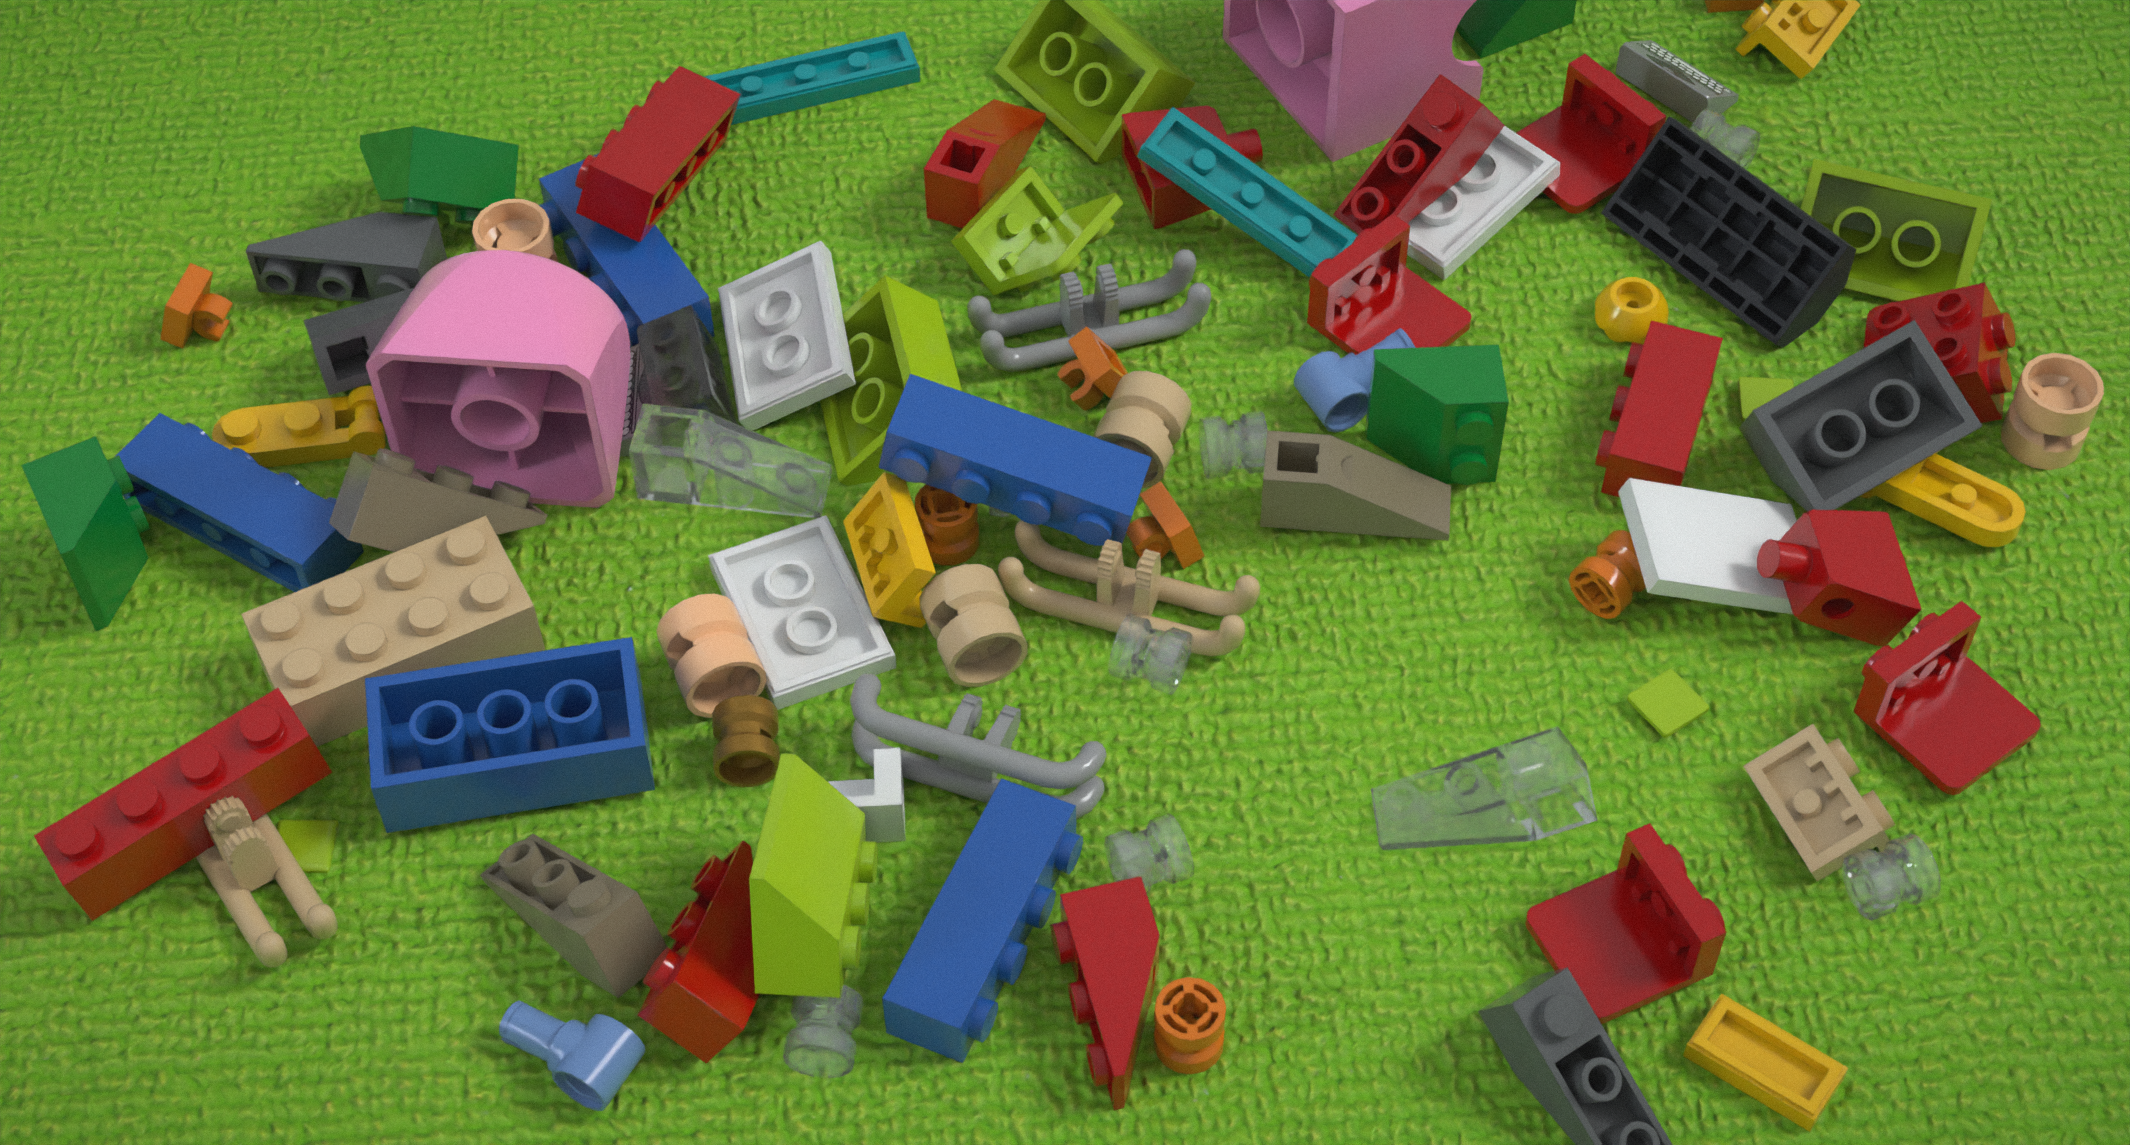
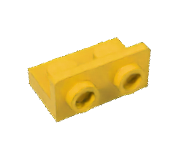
M1771 0L1769 5L1763 2L1742 24L1741 27L1747 34L1735 50L1744 57L1756 45L1761 43L1798 78L1802 79L1815 68L1861 4L1856 0Z
M883 472L843 520L872 616L922 628L926 621L920 609L919 597L922 589L936 574L906 481L894 474Z

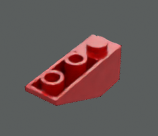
M1439 74L1333 215L1357 234H1360L1367 228L1373 229L1391 214L1396 215L1408 224L1471 171L1505 125L1484 104L1442 74Z
M993 99L949 128L924 167L927 218L964 228L1015 174L1044 124L1046 113Z
M743 840L723 860L713 855L700 869L690 889L697 893L695 901H690L684 906L667 932V935L675 940L671 949L666 948L658 956L643 980V983L651 989L638 1016L705 1063L709 1062L744 1030L760 995L755 994L749 884L753 858L751 846Z
M1141 876L1060 894L1061 922L1050 925L1059 965L1071 963L1076 982L1068 983V994L1075 1022L1077 1025L1088 1023L1094 1043L1086 1044V1056L1092 1081L1095 1087L1107 1085L1114 1110L1125 1107L1159 970L1160 934Z

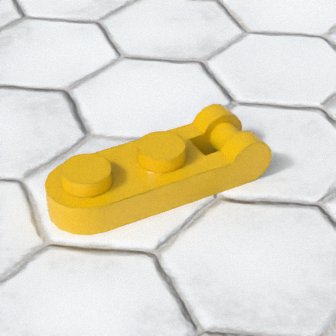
M372 386L356 387L350 392L349 396L233 410L218 420L212 432L213 441L230 450L233 447L244 450L257 464L265 468L351 458L353 451L365 455L377 454L378 449H384L386 446V432L383 423L379 421L381 415ZM340 426H349V428L340 429Z
M1938 454L1930 456L1860 496L1863 498H1871L1873 496L1882 498L1958 536L1985 547H2001L2011 543L2017 537L2026 513L2024 502L2017 493Z

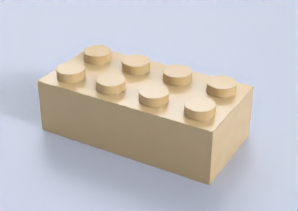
M487 516L241 614L272 690L280 689L317 747L368 726L365 678L545 651L535 607Z

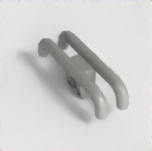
M1182 249L1174 255L1173 265L1169 272L1155 280L1119 288L1112 265L1105 264L1096 267L1094 294L1083 296L1080 280H1078L1076 273L1070 272L1060 276V301L1010 313L996 314L991 311V304L987 298L975 296L968 302L967 311L972 326L983 334L980 339V347L986 362L999 370L1017 372L1078 359L1068 340L1086 326L1113 350L1165 339L1187 332L1206 315L1211 301V291L1206 284L1195 283L1188 290L1186 302L1176 311L1119 324V312L1160 303L1173 298L1186 288L1195 272L1196 257L1192 251ZM1060 325L1064 326L1067 337L1018 348L1006 347L1003 337L1016 336Z
M863 674L854 684L850 698L855 718L851 736L857 754L865 763L873 767V749L895 748L882 743L878 738L879 736L939 755L938 761L901 750L903 778L984 803L989 802L1000 782V779L996 778L998 773L1047 788L1066 789L1076 787L1068 795L1055 796L1046 794L1076 805V819L1091 812L1104 793V783L1100 777L1096 776V773L1103 766L1107 753L1103 744L1097 741L1085 743L1077 756L1070 761H1049L1010 749L1017 735L1021 720V710L1005 705L984 740L973 738L972 735L982 716L983 702L981 697L968 693L964 695L948 728L943 729L881 709L877 704V697L881 690V682L877 676Z

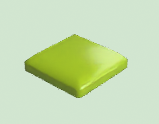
M1739 377L1738 391L1741 421L1744 422L1754 409L1794 388V381L1782 378Z
M1668 669L1628 694L1627 701L1664 738H1668L1706 714L1709 710V705L1673 669Z
M279 820L277 830L304 873H328L330 871L339 826L338 821Z

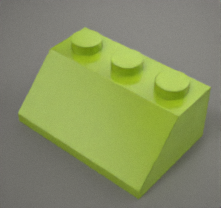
M1039 0L994 69L1042 113H1046V117L1095 162L1104 164L1121 154L1122 114L1171 109L1172 107L1179 108L1195 85V82L1100 0Z
M1814 159L1800 209L1857 249L1847 284L1844 287L1845 289L1902 301L1968 286L1992 199Z
M886 275L843 314L856 384L820 400L838 480L847 486L877 481L883 472L894 474L880 469L879 463L886 432L910 374L962 391L938 301Z
M781 753L749 877L755 994L841 998L846 969L857 970L859 967L861 928L855 925H867L870 901L869 883H875L878 846L877 842L866 841L865 813L795 754Z

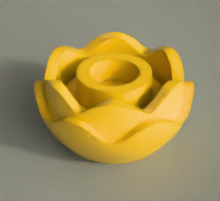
M1626 277L1609 283L1595 300L1596 323L1615 342L1627 341L1644 344L1651 320L1664 324L1668 322V303L1663 293L1654 284L1639 277Z

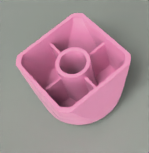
M509 250L475 251L451 257L432 267L415 286L366 363L391 451L414 459L416 461L414 468L435 473L437 465H444L468 473L474 477L472 484L492 489L494 481L518 486L531 493L528 501L534 504L599 508L613 499L624 427L630 369V339L627 323L615 302L599 286L574 269L551 259L530 253Z

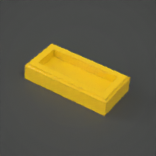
M1722 993L1687 1043L1683 1054L1685 1058L1809 1132L1839 1088L1848 1070V1067Z

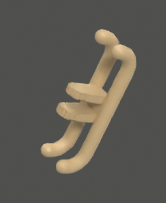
M1022 520L1016 524L1015 537L1019 550L1025 557L1038 567L1054 574L1096 584L1097 602L1034 584L1024 575L1023 565L1015 557L1002 559L998 566V575L1003 589L1012 599L1026 608L1206 656L1226 655L1240 646L1245 635L1246 626L1243 619L1237 615H1241L1253 608L1260 594V584L1251 575L1239 577L1232 591L1215 590L1161 576V553L1145 549L1143 555L1138 560L1136 569L1126 567L1123 563L1122 543L1108 539L1105 541L1104 546H1102L1099 559L1061 550L1045 542L1040 535L1039 525L1030 524ZM1158 600L1203 613L1225 617L1220 623L1219 630L1210 631L1151 615Z
M225 796L222 800L217 799L216 803L210 804L211 807L206 809L207 813L203 817L205 818L204 822L214 846L198 855L196 859L259 961L266 967L274 968L285 962L288 953L283 938L273 930L250 893L274 879L311 935L321 940L332 937L338 928V922L333 909L323 903L267 813L252 822L242 801L238 797L234 798L233 796L229 798Z

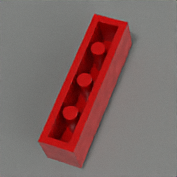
M681 66L664 83L657 80L652 86L645 104L642 107L637 104L632 107L623 128L620 131L612 129L609 132L597 157L590 154L584 160L575 182V186L582 189L576 213L635 241L641 242L726 141L741 94Z
M276 688L35 834L34 837L63 887L93 921L202 854L208 848L213 847L214 843L207 830L203 815L207 813L206 809L211 807L210 804L216 803L217 799L222 800L225 796L226 798L231 796L234 798L238 797L246 807L253 822L325 778L332 771L280 689Z

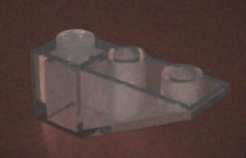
M643 404L628 451L637 497L644 500L819 518L822 514L832 474V465L705 410Z
M1558 726L1371 789L1378 842L1383 850L1536 841L1598 821L1587 765Z

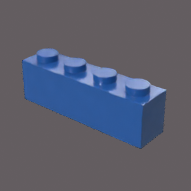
M584 160L539 178L544 201L539 206L545 210L549 218L553 237L559 235L563 240V248L572 268L579 273L585 271L589 280L599 286L618 306L627 323L630 348L650 338L663 336L666 357L669 358L715 337L709 296L656 225L641 242H638L577 214L576 209L582 189L576 187L575 182Z
M910 374L886 432L879 468L892 472L905 481L921 482L953 493L963 501L974 504L982 503L1016 515L1024 522L1035 525L1042 524L1074 535L1087 544L1104 546L1107 539L1123 543L1152 457Z
M159 413L116 455L120 456L134 488V491L123 495L124 499L136 495L143 511L293 592L344 573L364 552L361 543L347 540L329 524L337 499L332 497L324 499L305 489L290 474L285 472L276 474L257 464L247 452L240 448L233 447L230 450L211 440L202 429L192 423L182 425Z
M1001 778L882 998L886 1033L961 1063L964 1062L974 1040L979 1042L986 1040L997 1016L998 1003L995 1000L1004 982L1013 985L1021 973L1027 955V946L1024 943L1033 927L1038 929L1044 927L1054 905L1056 892L1053 890V887L1060 873L1069 875L1079 859L1083 845V836L1076 834V805Z

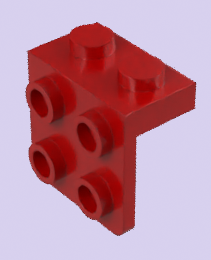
M1583 54L1568 64L1562 105L1516 132V134L1560 162V176L1542 192L1565 211L1579 214L1617 191L1665 123L1666 115L1659 111L1654 104L1646 101L1621 82L1611 71L1606 70L1588 55Z
M1391 214L1373 229L1367 228L1363 230L1349 247L1333 259L1327 258L1319 263L1309 279L1310 293L1307 324L1348 354L1352 352L1357 355L1362 351H1366L1399 328L1406 332L1416 348L1448 347L1470 329L1472 316L1468 310L1406 267L1410 225L1394 214Z
M1985 282L1876 306L1869 311L1863 349L1915 320L1951 378L1958 385L1980 423L2001 420L2003 418L2004 393H2009L2012 390V376L2007 362V353L2009 348L2015 346V329L2010 315L2007 312L2000 313Z
M1960 601L1940 616L1934 612L1925 616L1913 628L1908 639L1894 649L1890 645H1886L1876 651L1862 669V675L1865 677L1853 711L1941 791L1949 795L1960 794L2034 739L2041 725L2039 718L1967 657L1982 617L1963 601Z
M1650 823L1626 833L1617 870L1532 906L1527 912L1525 921L1526 928L1554 971L1568 967L1601 1024L1713 975L1727 933L1718 907L1709 898H1702L1688 878L1685 863L1678 850L1671 844H1664Z

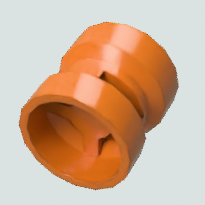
M927 484L920 488L915 497V511L932 562L939 565H957L966 562L975 554L979 547L978 504L963 501L953 493Z
M1624 530L1613 531L1597 546L1596 556L1585 558L1570 573L1569 583L1575 597L1587 610L1596 616L1605 619L1617 617L1631 603L1632 592H1641L1646 588L1630 532Z
M1185 977L1174 980L1163 987L1156 998L1154 1048L1161 1062L1177 1073L1196 1074L1204 1072L1215 1065L1222 1055L1226 1004L1223 995L1213 984L1200 978Z

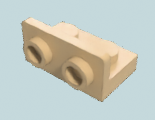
M1811 724L1743 766L1817 881L1874 847L1878 848L1883 857L1896 851L1884 832L1896 825L1873 790L1861 797L1849 779L1860 772L1854 760L1839 738L1826 744L1814 724Z

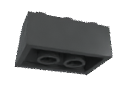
M1914 320L1754 409L1739 429L1771 481L1808 512L1812 509L1836 510L1977 431L1982 427V424Z

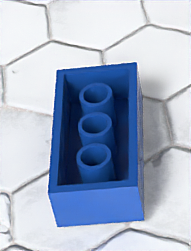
M632 637L365 678L371 790L387 833L655 790L642 681Z

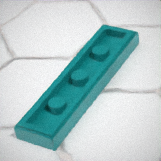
M904 31L704 76L741 94L731 125L921 82L920 67Z
M1174 107L1170 109L1141 146L1137 155L1139 159L1308 277L1311 276L1319 263L1327 258L1333 259L1349 247L1358 236Z

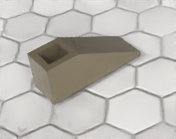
M1267 430L1260 527L1449 541L1450 485L1331 435Z
M378 449L376 457L353 451L329 524L349 541L397 552L484 516H487L496 535L545 524L547 514L528 501L531 494L529 491L518 486L494 481L492 489L472 484L474 477L458 469L437 465L435 473H430L414 468L416 461L408 456L387 449Z
M531 834L525 840L510 845L501 853L496 863L480 874L483 881L583 977L617 998L645 977L654 961L668 948L636 891L535 834Z

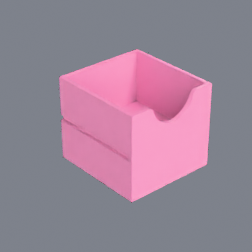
M1224 0V41L1332 162L1392 137L1439 74H1442L1475 99H1480L1483 67L1476 60H1458L1452 52V40L1455 30L1464 14L1477 0Z

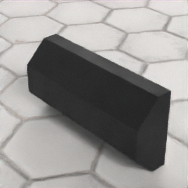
M1670 116L1601 212V214L1775 345L1783 348L1819 322L1847 284L1857 250L1695 132Z

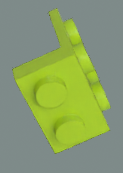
M1028 166L1018 170L951 242L993 295L1014 288L1024 292L1043 278L1051 276L1056 281L1060 279L1061 274L1072 272L1082 260L1078 253L1084 246L1099 240L1114 226L1115 222L1111 217L1122 206L1123 201L1117 193H1112L1065 211L1035 170Z

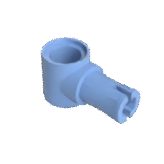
M1399 328L1381 342L1357 355L1351 352L1340 358L1337 353L1332 351L1321 352L1312 356L1298 369L1294 377V386L1328 431H1345L1361 421L1367 414L1374 349L1416 347L1406 332Z
M518 1000L507 1009L499 1025V1035L503 1037L501 1039L503 1042L546 1061L556 1085L574 1101L596 1111L606 1109L645 1053L644 1044L632 1030L614 1018L603 1014H595L587 1024L578 1020H570L565 1023Z

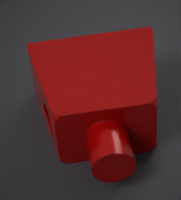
M1208 105L1175 108L1251 162L1258 163L1262 161V144L1255 128L1227 134L1214 108ZM1170 109L1122 114L1121 156L1154 230L1211 210L1207 205L1137 157L1141 146Z
M1812 509L1803 513L1780 540L1769 539L1765 541L1758 552L1757 569L1759 574L1764 578L1783 581L1792 613L1801 622L1884 647L1922 610L1887 512Z

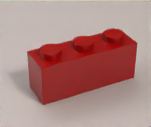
M1651 320L1644 344L1632 342L1623 377L1632 379L1631 386L1619 385L1617 388L1609 420L1619 424L1616 432L1604 430L1595 461L1596 466L1606 468L1601 493L1619 497L1618 491L1629 478L1682 486L1714 377L1723 338Z

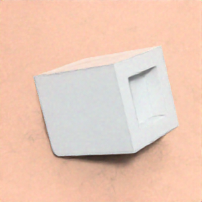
M900 748L873 749L874 779L828 782L865 813L866 841H906L904 780Z

